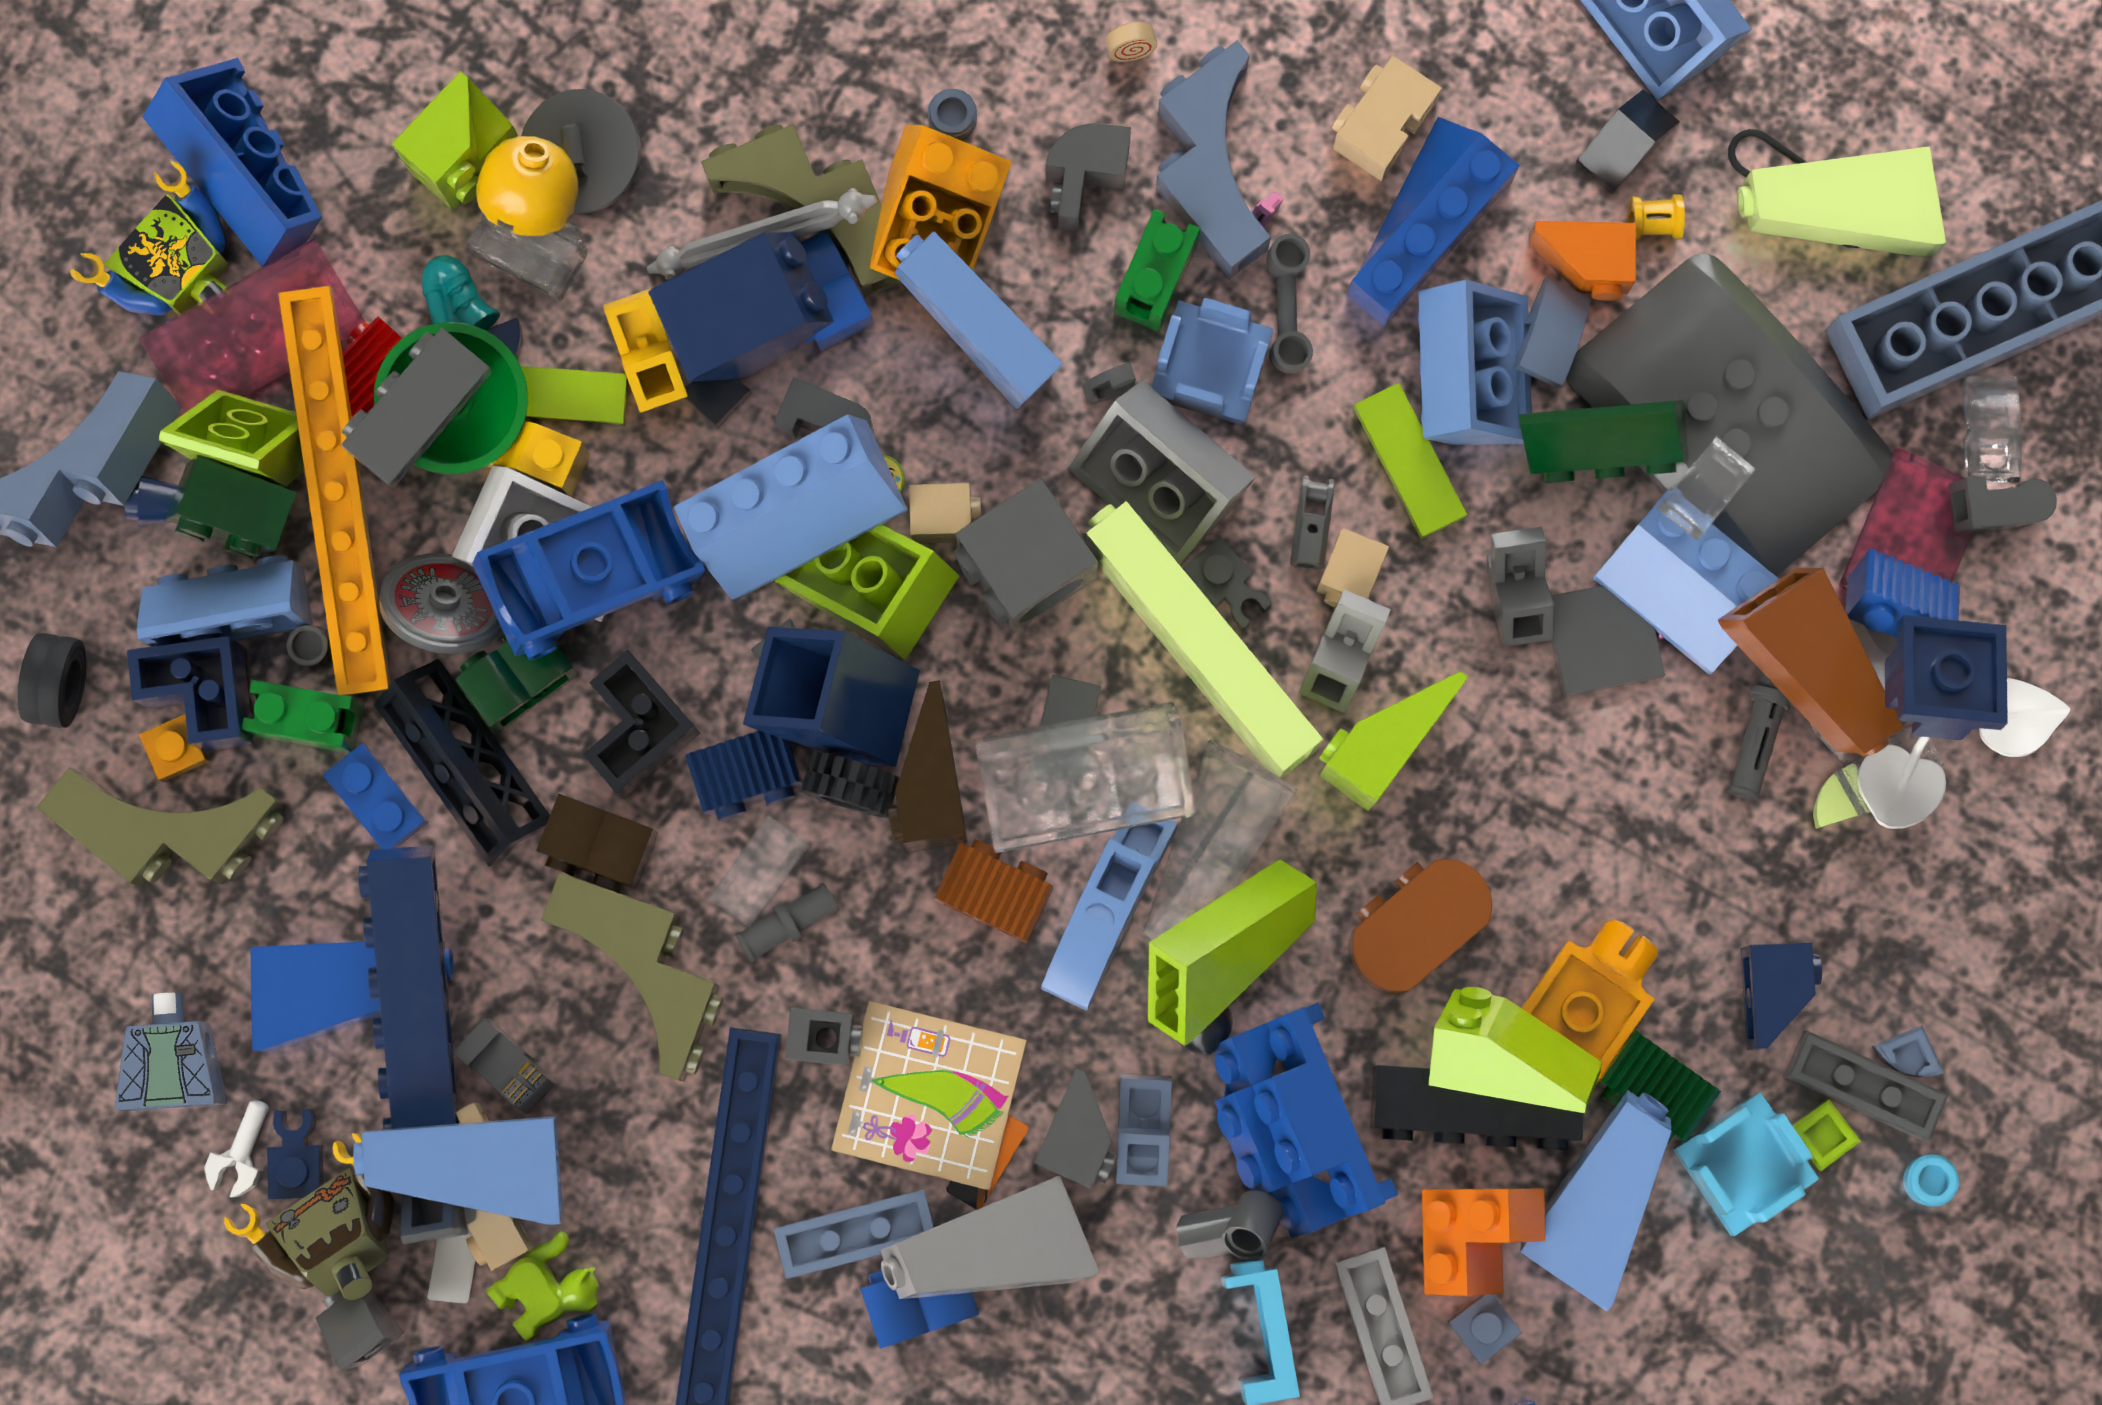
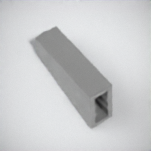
M1060 1175L880 1250L884 1259L881 1262L884 1279L892 1290L897 1291L899 1299L1073 1283L1100 1273Z

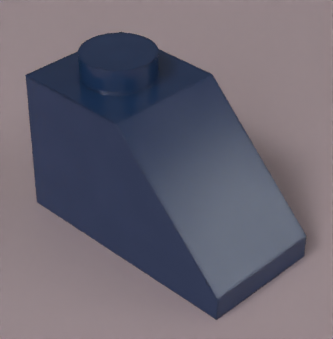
M1812 943L1762 944L1740 948L1747 1050L1768 1048L1816 995L1815 985H1820L1822 981V964L1819 954H1813Z

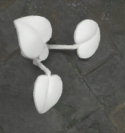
M1850 620L1885 690V660L1896 649L1897 638L1882 632L1871 631L1864 625ZM2007 678L2008 724L2002 730L1979 728V734L1982 741L1990 749L2008 757L2027 756L2045 744L2055 729L2067 717L2070 708L2060 699L2037 686ZM1919 737L1911 754L1899 746L1888 745L1883 750L1866 756L1859 768L1858 785L1860 793L1876 821L1886 828H1906L1923 821L1935 811L1943 799L1946 789L1944 770L1933 761L1919 759L1930 739L1929 737Z

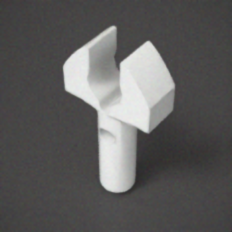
M259 1100L249 1102L230 1150L222 1154L210 1152L205 1164V1174L211 1190L219 1189L224 1171L228 1167L234 1166L235 1163L238 1180L233 1186L230 1197L241 1196L257 1186L262 1170L254 1168L250 1155L269 1110L268 1105Z

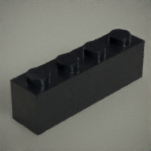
M1373 1066L1370 1128L1382 1129V1139L1413 1141V1132L1422 1131L1434 1132V1142L1465 1144V1134L1486 1135L1485 1146L1516 1147L1517 1137L1537 1139V1149L1568 1151V1141L1583 1140L1584 1113L1429 1086L1430 1068Z

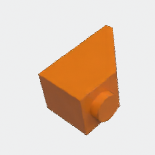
M1535 221L1529 233V245L1576 291L1592 293L1593 299L1602 301L1617 300L1622 298V294L1629 293L1636 282V223Z

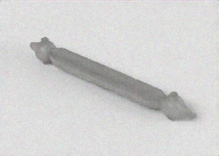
M851 188L839 198V201L823 200L687 243L680 251L675 246L670 245L659 253L653 263L647 266V271L649 274H662L667 280H670L682 274L685 268L692 269L763 232H793L795 238H799L834 227L843 218L848 220L850 224H855L865 216L867 209L877 203V198L875 195H862L856 189Z

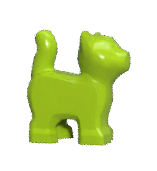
M563 1231L557 1232L551 1241L542 1243L526 1253L524 1257L513 1264L504 1278L499 1279L486 1290L487 1294L500 1309L506 1307L510 1310L515 1305L516 1299L523 1303L526 1310L513 1322V1326L526 1342H531L537 1337L538 1331L541 1328L555 1322L566 1312L579 1311L587 1314L598 1305L599 1283L594 1276L595 1267L574 1270L559 1284L547 1265L548 1260L563 1253L568 1246L570 1239Z

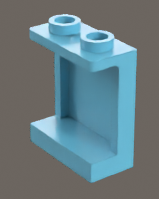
M1261 1259L1231 1263V1273L1221 1275L1222 1286L1226 1289L1247 1285L1254 1286L1269 1371L1267 1374L1238 1378L1242 1400L1246 1405H1257L1300 1397L1278 1270L1271 1266L1265 1267L1264 1260Z

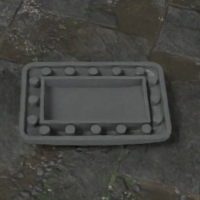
M1706 253L1696 254L1685 260L1579 349L1575 354L1566 378L1573 392L1588 408L1684 400L1689 460L1676 462L1677 472L1650 474L1648 476L1663 493L1668 489L1673 491L1776 577L1885 485L1894 473V455L1877 432L1781 322L1721 260L1713 255ZM1639 465L1646 473L1645 465Z

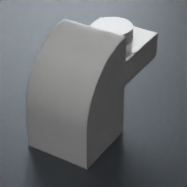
M1343 590L1326 625L1298 694L1345 713L1361 681L1369 657L1386 624L1391 609Z

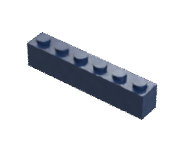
M434 845L371 850L366 861L367 866H359L358 876L361 898L370 897L372 916L364 917L363 930L365 947L375 948L376 967L369 968L368 983L370 998H379L381 1017L373 1019V1036L375 1048L384 1049L386 1067L378 1069V1088L380 1099H389L391 1117L383 1118V1129L459 1124L460 1121L456 1115L459 1108L454 1054L452 1053L453 1043Z

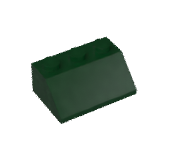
M1684 400L1519 414V424L1530 474L1544 473L1545 483L1574 481V471L1594 469L1595 479L1626 476V466L1645 465L1646 475L1677 472L1676 462L1689 460Z

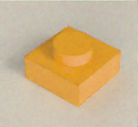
M185 714L139 734L157 779L161 782H166L210 762L206 751L188 744Z

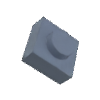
M1493 1294L1481 1295L1447 1321L1479 1364H1483L1522 1334Z

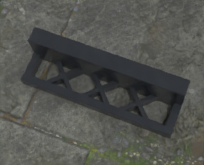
M439 659L393 679L388 686L389 689H385L374 703V706L488 867L503 860L519 842L545 829L550 814ZM431 678L443 694L442 703L426 698L417 684ZM450 720L466 726L472 735L471 744L458 740L448 729ZM479 761L491 764L501 775L500 784L483 778L478 771ZM508 801L523 806L533 821L518 827L507 811Z

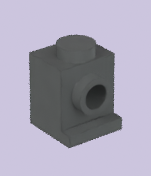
M790 1007L785 1059L796 1062L849 1066L850 1056L860 1057L863 1026L854 1025L855 1015L852 1013ZM827 1028L832 1029L836 1034L834 1045L830 1048H822L817 1042L819 1032Z

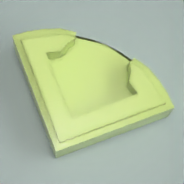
M1851 764L1835 771L1822 785L1813 808L1816 829L1868 812Z

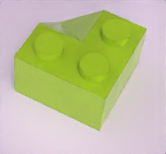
M460 71L391 144L409 172L454 211L461 203L467 204L476 197L477 181L486 156L504 140L517 137L518 134L510 121Z

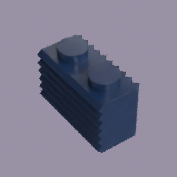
M759 730L685 754L702 811L707 817L716 814L718 822L746 814L745 805L761 799H765L766 806L791 800L796 797L794 789L802 787L803 781L790 741Z

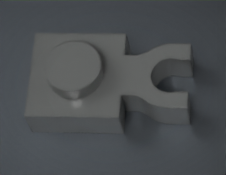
M1221 536L1182 568L1215 608L1223 601L1230 606L1232 619L1242 631L1251 623L1241 611V606L1244 603H1256L1263 613L1272 605V602L1262 592L1251 589L1245 584L1252 577L1253 572Z

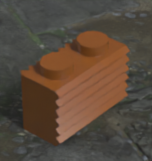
M974 839L971 847L960 842L936 892L935 901L1028 944L1053 891V885L1045 882L1048 873L1024 861H1020L1017 868L999 860L1002 853L1000 850L982 841Z

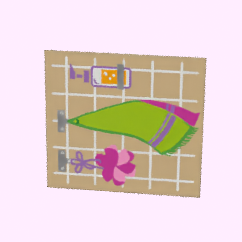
M869 1001L863 1022L860 1057L855 1056L831 1151L990 1190L1027 1040Z

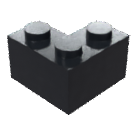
M626 650L589 682L622 721L583 755L622 799L630 795L701 734L629 650Z

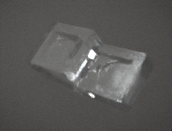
M1966 376L1962 385V394L1967 423V431L1963 438L1967 476H1986V482L2019 483L2021 478L2022 441L2017 377Z

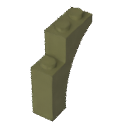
M794 124L785 128L782 125L767 127L755 135V140L738 147L734 143L720 146L709 154L708 159L701 161L713 193L750 194L781 203L793 210L823 200L839 201V198L851 188L856 189L862 195H875L877 203L867 209L865 216L858 220L857 223L850 224L848 220L843 218L836 226L825 230L848 262L864 298L902 283L898 279L869 269L882 204L862 159L853 163L848 159L835 162L824 169V175L815 177Z
M68 768L36 808L129 883L144 887L148 881L154 883L163 876L172 862L169 856L173 851L210 881L223 885L227 879L230 881L235 880L250 863L251 857L248 853L260 838L266 841L280 827L284 819L280 814L287 805L273 793L260 787L239 800L210 810L186 813L152 811L135 807L116 798L84 773Z
M559 872L541 921L588 940L609 955L626 972L643 997L653 1020L659 1048V1074L685 1082L687 1073L695 1075L700 1067L706 1049L705 1045L699 1044L701 1035L706 1024L714 1026L724 997L717 995L720 985L663 964L666 955L674 957L679 948L684 928L677 926L680 916Z

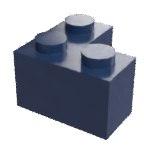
M230 636L127 650L132 700L146 708L184 704L188 744L202 751L254 744L253 736L241 730L244 717L251 718L244 646Z

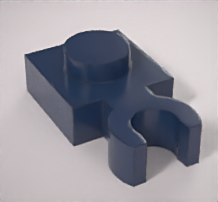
M312 1109L302 1110L303 1122L297 1130H291L288 1127L287 1111H276L274 1114L273 1126L276 1133L282 1138V1147L267 1148L268 1200L304 1198L324 1185L323 1145L308 1146V1137L316 1127V1115Z

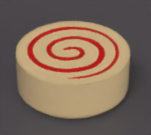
M1137 21L1120 25L1114 28L1105 39L1109 56L1116 62H1131L1144 58L1157 48L1154 29L1152 25L1146 22Z

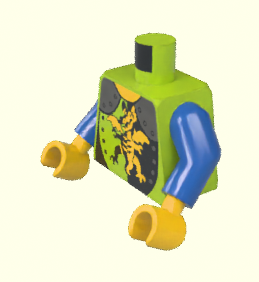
M170 159L169 161L179 170L178 179L173 183H165L156 171L154 172V178L163 190L176 193L175 200L167 193L104 264L97 255L80 253L81 256L89 259L94 265V271L89 277H83L74 269H70V273L78 282L96 283L97 290L129 312L163 316L172 310L184 316L198 302L216 316L229 306L234 296L233 292L218 280L229 266V263L221 255L227 244L217 210L194 184L188 185L186 183L187 176L182 165L176 160ZM104 265L109 269V271H104Z

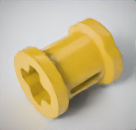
M1673 194L1670 200H1641L1640 196H1630L1627 222L1636 223V241H1639L1642 235H1671L1674 240L1682 239L1685 227V207L1681 194ZM1664 216L1665 219H1648L1647 217Z

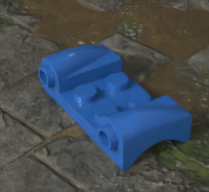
M663 480L479 551L472 562L514 655L526 654L529 661L553 652L557 648L554 641L559 639L564 631L648 597H652L653 601L664 598L666 604L670 605L691 596L694 593L692 585L697 583L705 572L702 562L690 549L680 531L670 504L668 490Z
M585 1314L567 1320V1329L560 1331L555 1338L457 1358L456 1353H445L444 1346L421 1349L413 1353L414 1361L406 1364L399 1374L401 1386L404 1389L409 1405L628 1404L610 1321H598L597 1314Z

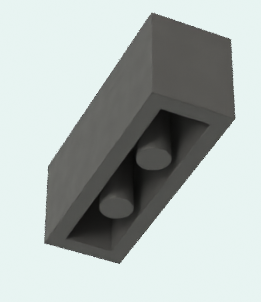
M442 327L435 336L427 332L418 340L409 352V356L414 359L401 375L393 371L375 392L380 400L368 414L361 409L342 430V434L347 437L341 444L342 447L392 489L395 488L492 374L488 365Z

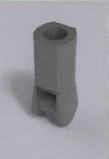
M1303 475L1290 559V564L1294 567L1314 570L1324 568L1334 497L1335 480L1328 479V484L1311 482L1309 481V476ZM1306 501L1325 503L1323 515L1305 513Z

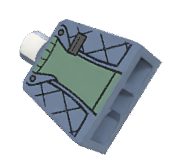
M183 993L152 994V1024L127 1026L125 1030L115 1109L119 1111H139L227 1104L210 1023L201 1021L184 1022Z

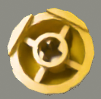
M535 136L510 138L504 140L486 156L476 188L478 207L486 218L495 225H498V219L505 224L512 225V233L522 236H544L562 229L567 223V218L575 211L579 193L576 168L565 151L551 141Z

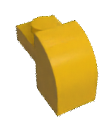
M651 289L603 305L605 315L621 355L624 371L640 413L688 397L670 340L648 293Z

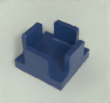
M1903 615L1897 622V647L1885 660V707H1898V720L1914 722L1912 724V735L1918 737L1962 740L1975 728L2002 730L2008 724L2006 625Z

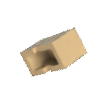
M1394 55L1391 56L1384 68L1376 64L1371 69L1360 87V90L1365 95L1355 108L1347 104L1332 127L1337 132L1333 149L1380 181L1384 179L1405 148L1403 144L1409 136L1404 133L1406 129L1413 134L1418 131L1437 104L1442 87Z

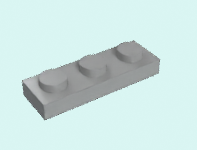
M1385 1247L1334 1262L1380 1405H1415L1433 1399V1393Z

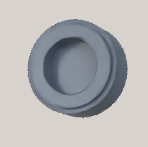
M946 89L937 93L928 106L930 128L958 140L968 137L977 124V108L972 97L959 89Z

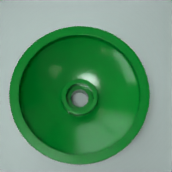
M435 323L406 335L386 355L375 381L374 405L380 400L375 392L382 382L393 371L401 375L414 360L409 356V352L418 340L427 332L435 336L442 327L488 365L492 374L414 465L439 474L470 473L497 461L517 440L527 415V384L521 366L514 354L493 334L465 323Z

